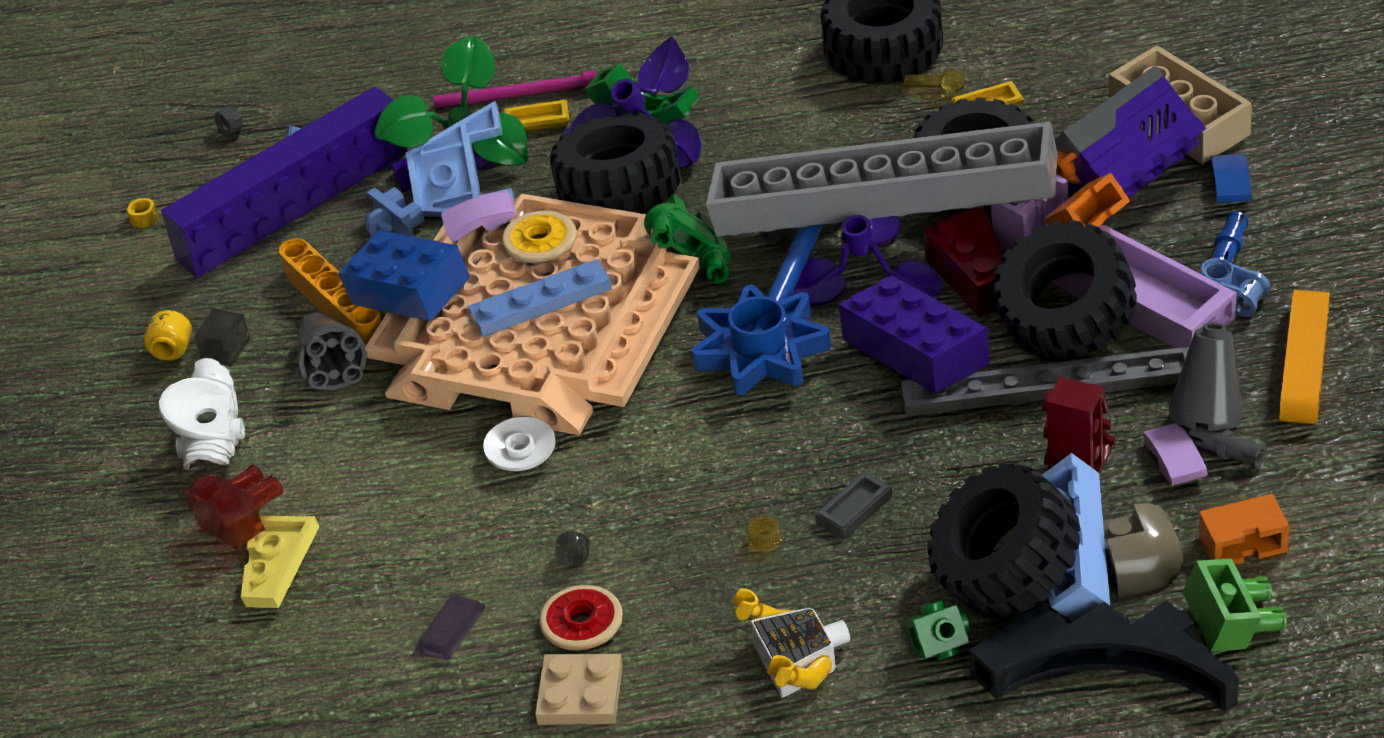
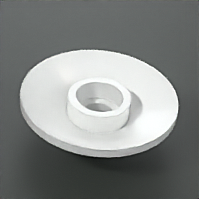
M516 417L505 420L493 427L485 437L483 448L487 460L495 467L507 471H522L536 467L547 460L555 448L556 440L554 431L546 422L533 417Z

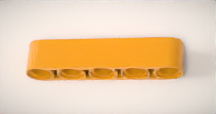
M295 238L281 244L279 254L287 280L324 315L354 329L363 339L366 347L382 322L380 310L353 305L340 278L339 271L307 241Z
M1293 289L1279 422L1317 425L1330 292Z

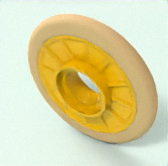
M546 210L534 211L519 216L506 227L502 235V245L508 255L516 260L527 263L547 262L562 256L573 246L577 235L576 227L567 216L561 213ZM538 234L547 235L541 239H532L533 236Z

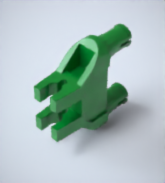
M674 194L668 199L669 203L659 204L646 214L644 227L651 236V241L654 245L657 243L658 247L663 249L671 246L684 255L698 257L700 268L707 271L706 275L710 281L713 278V283L721 284L728 279L729 271L727 267L731 261L730 251L725 240L721 236H716L710 217L700 211L694 216L686 210L684 201Z

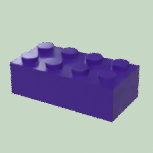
M893 275L882 279L879 283L862 292L854 294L853 297L839 304L842 339L935 394L990 364L987 327Z

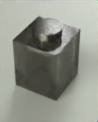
M217 309L211 311L194 336L201 359L211 358L218 361L220 365L231 367L250 341L243 314Z

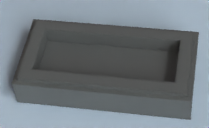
M863 471L815 514L816 523L845 539L893 496L892 487Z

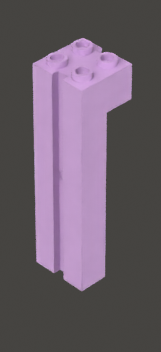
M1056 175L1053 198L991 205L992 230L1002 257L1008 249L1011 251L1014 249V242L1021 236L1026 238L1032 234L1031 230L1038 226H1041L1042 229L1048 227L1043 219L1068 200V180ZM1103 224L1099 226L1102 232L1110 234L1117 246H1120L1135 279L1136 287L1134 290L1137 294V300L1134 308H1131L1133 316L1128 324L1173 348L1190 347L1195 331L1203 328L1204 324L1219 323L1226 327L1235 319V291ZM1071 273L1056 278L1051 283L1081 298L1091 286L1093 276L1084 273Z

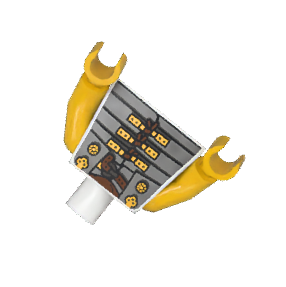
M746 588L739 589L732 600V603L737 606L735 614L738 619L746 620L751 615L754 647L781 698L801 688L816 689L828 674L832 673L836 668L834 647L850 642V634L843 620L823 626L814 609L805 608L796 611L775 609L758 602L757 595Z

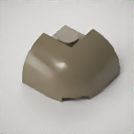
M1139 503L1133 504V515L1103 521L1107 571L1118 598L1154 591L1169 585V580L1183 566V555L1179 539L1166 511L1157 505Z

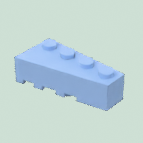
M1071 453L1042 474V476L1071 501L1075 507L1076 515L1079 517L1080 531L1077 533L1080 535L1079 549L1074 550L1073 553L1076 558L1072 568H1067L1064 573L1066 578L1060 586L1056 585L1050 591L1052 595L1048 597L1051 608L1074 622L1104 601L1110 606L1099 473Z

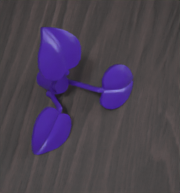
M670 37L651 53L640 68L638 74L639 84L629 79H622L614 84L611 90V96L615 101L612 104L614 109L604 103L593 104L584 109L571 126L561 135L565 132H571V129L576 125L586 124L588 120L594 118L598 120L612 114L614 116H621V109L625 113L637 114L640 112L643 115H647L650 119L653 118L644 108L645 97L643 93L657 95L659 90L664 93L675 92L684 85L689 76V62L677 41ZM676 119L668 127L674 135L679 166L682 169L692 166L697 162L702 151V140L698 130L692 123L683 119Z
M854 215L847 218L842 225L846 242L841 244L842 253L839 266L836 268L832 261L824 258L808 260L792 295L800 292L807 293L810 305L812 306L824 305L836 300L842 295L847 286L845 279L840 274L845 271L848 252L856 256H864L872 251L887 276L893 275L932 298H936L942 292V282L938 274L929 265L921 261L906 260L898 265L895 272L890 269L877 245H885L897 236L900 231L898 216L868 220L865 216Z

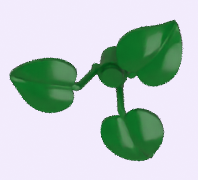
M468 36L451 45L443 54L441 59V72L451 84H463L461 104L449 112L448 120L443 119L432 111L426 112V105L422 98L413 95L401 96L389 103L381 113L375 130L376 139L389 142L398 147L417 148L427 143L433 133V123L429 118L434 119L444 129H447L470 116L472 112L467 108L468 86L477 89L484 88L491 82L494 75L495 63L488 45L477 36ZM499 113L503 135L472 143L477 155L491 163L506 166L528 163L526 131L521 121L513 115Z

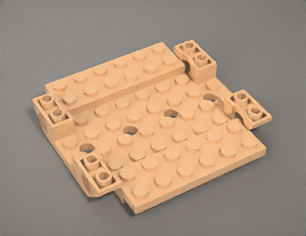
M520 194L513 200L517 216L490 233L481 225L456 242H453L446 235L443 224L433 241L457 245L470 278L431 321L387 312L365 347L367 358L404 365L399 369L386 390V398L450 410L460 393L510 402L513 418H537L546 422L553 431L579 436L593 412L592 406L586 400L625 407L700 268L698 257L681 255L679 251L671 246L663 249L659 248L657 243L654 245L651 241V236L644 227L646 214ZM546 210L561 213L567 216L577 229L576 240L573 246L562 256L547 262L527 263L516 260L508 255L502 245V235L506 227L519 216L534 211ZM538 234L533 236L532 239H541L547 235ZM598 259L611 281L612 289L483 337L469 313V305L548 277L545 276L547 273H552L550 275L557 274ZM492 365H498L497 367H495V368H493V369H488V368H490Z

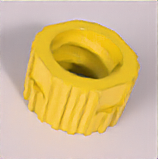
M139 198L132 201L126 210L130 223L135 228L149 227L156 223L159 217L155 203L149 198Z

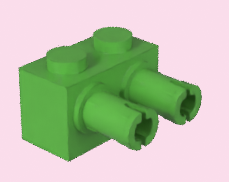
M1232 558L1196 561L1182 592L1211 652L1247 649L1254 633L1284 631L1287 625V616L1281 606L1256 608L1254 604L1255 601L1267 602L1271 599L1272 587L1270 583H1267L1268 578L1261 576L1242 579Z

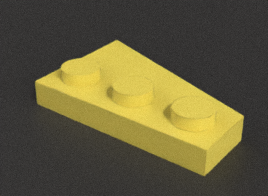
M251 516L252 536L248 538L247 542L249 561L244 566L241 599L246 607L279 608L319 529L314 516Z

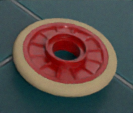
M578 585L561 590L545 603L540 613L539 625L544 637L553 645L566 650H587L605 643L614 636L621 625L623 611L619 600L608 590L593 585ZM578 613H588L591 615L589 619L583 622L571 620Z

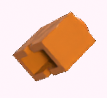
M1110 172L1087 183L1043 220L1048 227L1050 222L1061 221L1062 224H1068L1069 220L1081 221L1084 227L1086 224H1093L1099 227L1107 218L1113 216L1130 200Z
M1269 494L1199 511V539L1209 560L1232 558L1236 565L1244 563V556L1256 554L1258 559L1288 552L1289 524L1274 495Z

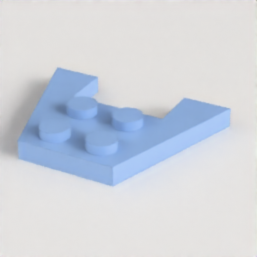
M495 101L430 138L424 145L406 152L413 199L421 207L423 216L442 217L441 213L451 207L481 196L472 143L503 135L498 106ZM511 188L500 190L508 191L512 195V199H515L514 192Z

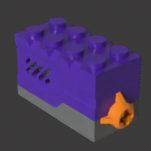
M1153 66L1068 127L1055 139L1058 153L1056 175L1068 180L1069 199L1087 183L1111 172L1130 199L1145 184H1150L1165 169H1170L1185 157L1184 155L1200 143L1197 137L1207 128L1191 112L1160 70Z

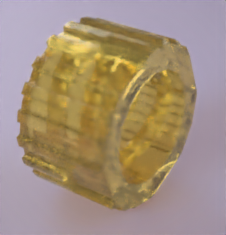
M762 515L750 521L747 535L749 545L759 552H767L779 546L782 535L780 523L777 519ZM761 532H770L766 535H759Z

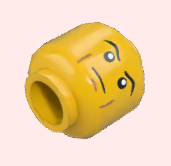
M171 310L159 311L152 316L144 334V345L147 351L155 358L166 361L177 360L185 354L192 337V325L181 313Z

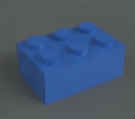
M378 230L372 235L370 240L339 272L353 305L431 321L470 278L457 245Z

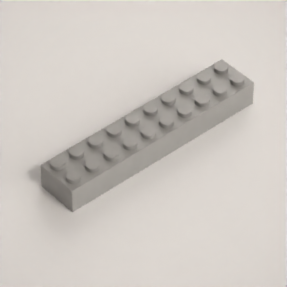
M1042 122L715 163L706 206L716 236H736L742 233L770 232L785 228L837 224L844 222L847 218L854 215H862L871 220L880 217L905 216L907 214L923 212L934 213L949 209H969L992 204L1004 205L1018 201H1038L1054 197L1058 153L1051 122Z

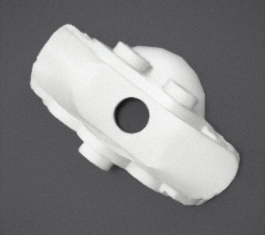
M203 358L195 362V369L191 378L183 379L170 385L162 393L158 402L159 412L164 422L174 433L181 436L176 438V451L178 458H182L184 461L183 470H189L190 464H194L197 459L211 461L219 465L229 464V458L234 456L235 446H238L239 439H244L245 437L243 419L237 418L238 403L233 386L234 382L229 375V371L224 366L219 365L218 361L211 358ZM205 412L217 414L216 418L209 423H199L197 419L199 415Z

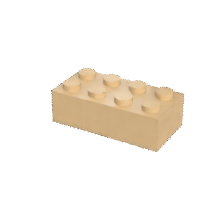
M1158 45L1109 74L1110 98L1150 68L1156 66L1191 112L1207 128L1197 137L1200 143L1187 153L1188 156L1202 165L1210 161L1211 156L1221 154L1251 135V102Z

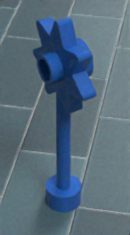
M824 224L798 228L767 297L756 286L747 285L743 288L738 303L731 309L701 308L698 310L699 330L707 338L692 348L695 370H731L733 389L737 395L747 393L766 375L792 386H799L803 383L800 358L825 352L831 348L829 328L807 321L811 314L809 295L805 292L792 295Z

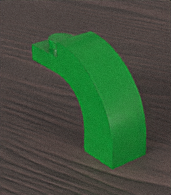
M618 63L600 71L584 91L594 104L604 103L614 109L612 104L615 101L611 96L614 84L622 79H629L633 82L634 80L622 64ZM693 86L666 96L643 93L645 97L644 108L652 117L659 119L667 126L676 119H683L688 116L693 110L691 105L699 97ZM639 112V113H637V114H632V115H633V116H638V115L641 114V113Z

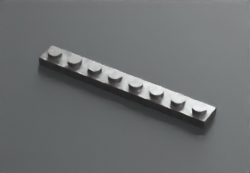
M1189 347L974 372L936 394L913 380L901 381L906 416L1039 401L1044 399L1047 390H1053L1059 376L1102 386L1104 393L1177 384Z

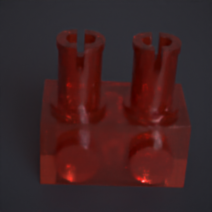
M250 464L228 480L221 478L215 473L198 479L194 486L184 491L199 527L234 549H237L265 530L258 514L259 509L284 493L283 487L276 477L270 474L264 478L260 469L253 464Z

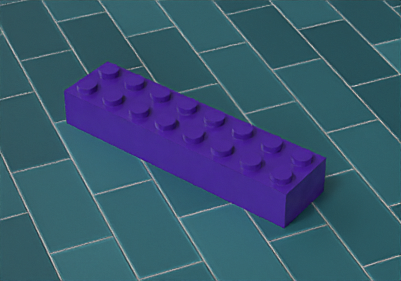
M374 86L163 208L161 213L175 260L198 278L408 152L407 148L398 147L389 142L378 140L375 137L378 119L393 99Z

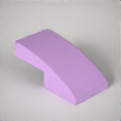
M500 191L464 201L441 213L446 235L453 242H456L481 225L490 233L516 217L517 213L512 195L508 191Z
M1174 423L1143 431L1145 445L1158 458L1159 471L1171 485L1208 476L1203 459L1193 441L1180 424Z

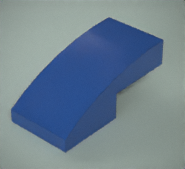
M1245 154L1211 156V170L1214 178V193L1217 203L1252 201L1249 170Z

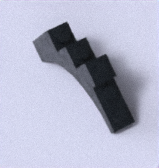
M1104 601L1069 625L1061 614L1054 613L1041 603L969 650L971 677L996 699L1021 685L1050 675L1078 670L1115 669L1145 673L1173 681L1203 695L1224 711L1229 710L1238 703V676L1229 665L1222 664L1212 656L1201 642L1194 641L1195 627L1193 620L1185 611H1179L1168 601L1157 606L1132 624L1122 612H1116Z

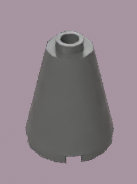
M1206 323L1203 325V328L1195 331L1169 403V417L1176 423L1195 429L1197 422L1208 424L1209 431L1229 430L1239 426L1243 416L1233 335L1222 324Z

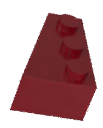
M984 206L970 208L924 228L925 260L979 318L996 311V300L993 297V285L996 282L994 275L998 265L1003 266V262Z
M1059 376L1053 390H1047L1042 404L1043 412H1047L1043 438L1048 439L1044 464L1048 465L1049 470L1072 453L1097 471L1100 476L1116 443L1115 436L1108 435L1107 430L1111 431L1112 422L1103 417V414L1108 412L1104 389L1102 386Z

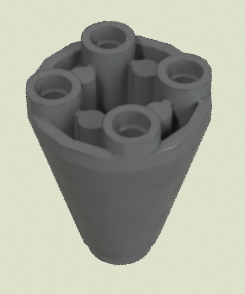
M314 312L307 314L300 323L297 363L301 375L312 388L318 390H337L360 381L367 358L363 339L354 329L322 313Z

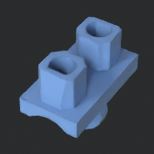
M375 187L367 191V196L373 201L372 211H368L365 215V229L369 234L374 235L378 230L414 237L412 228L424 222L422 209L419 205L412 202L406 206L404 196L395 187L384 194Z

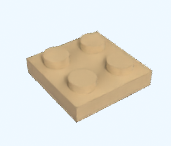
M544 654L535 714L537 724H616L623 667L621 654Z

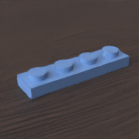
M598 259L469 305V313L483 337L612 289L611 281Z

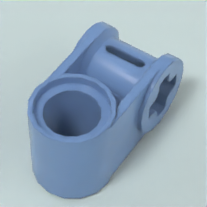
M1212 258L1202 264L1201 275L1236 292V315L1252 316L1257 309L1258 301L1265 298L1271 290L1270 283L1263 274L1237 266L1225 259Z

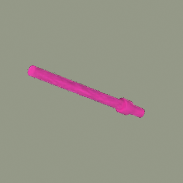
M595 70L583 71V75L468 91L467 104L586 88L598 73ZM461 92L433 96L435 109L460 105Z

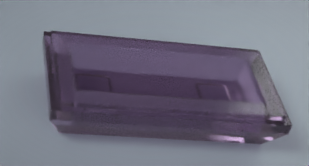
M452 593L418 641L415 651L449 661L485 609V605L477 600Z

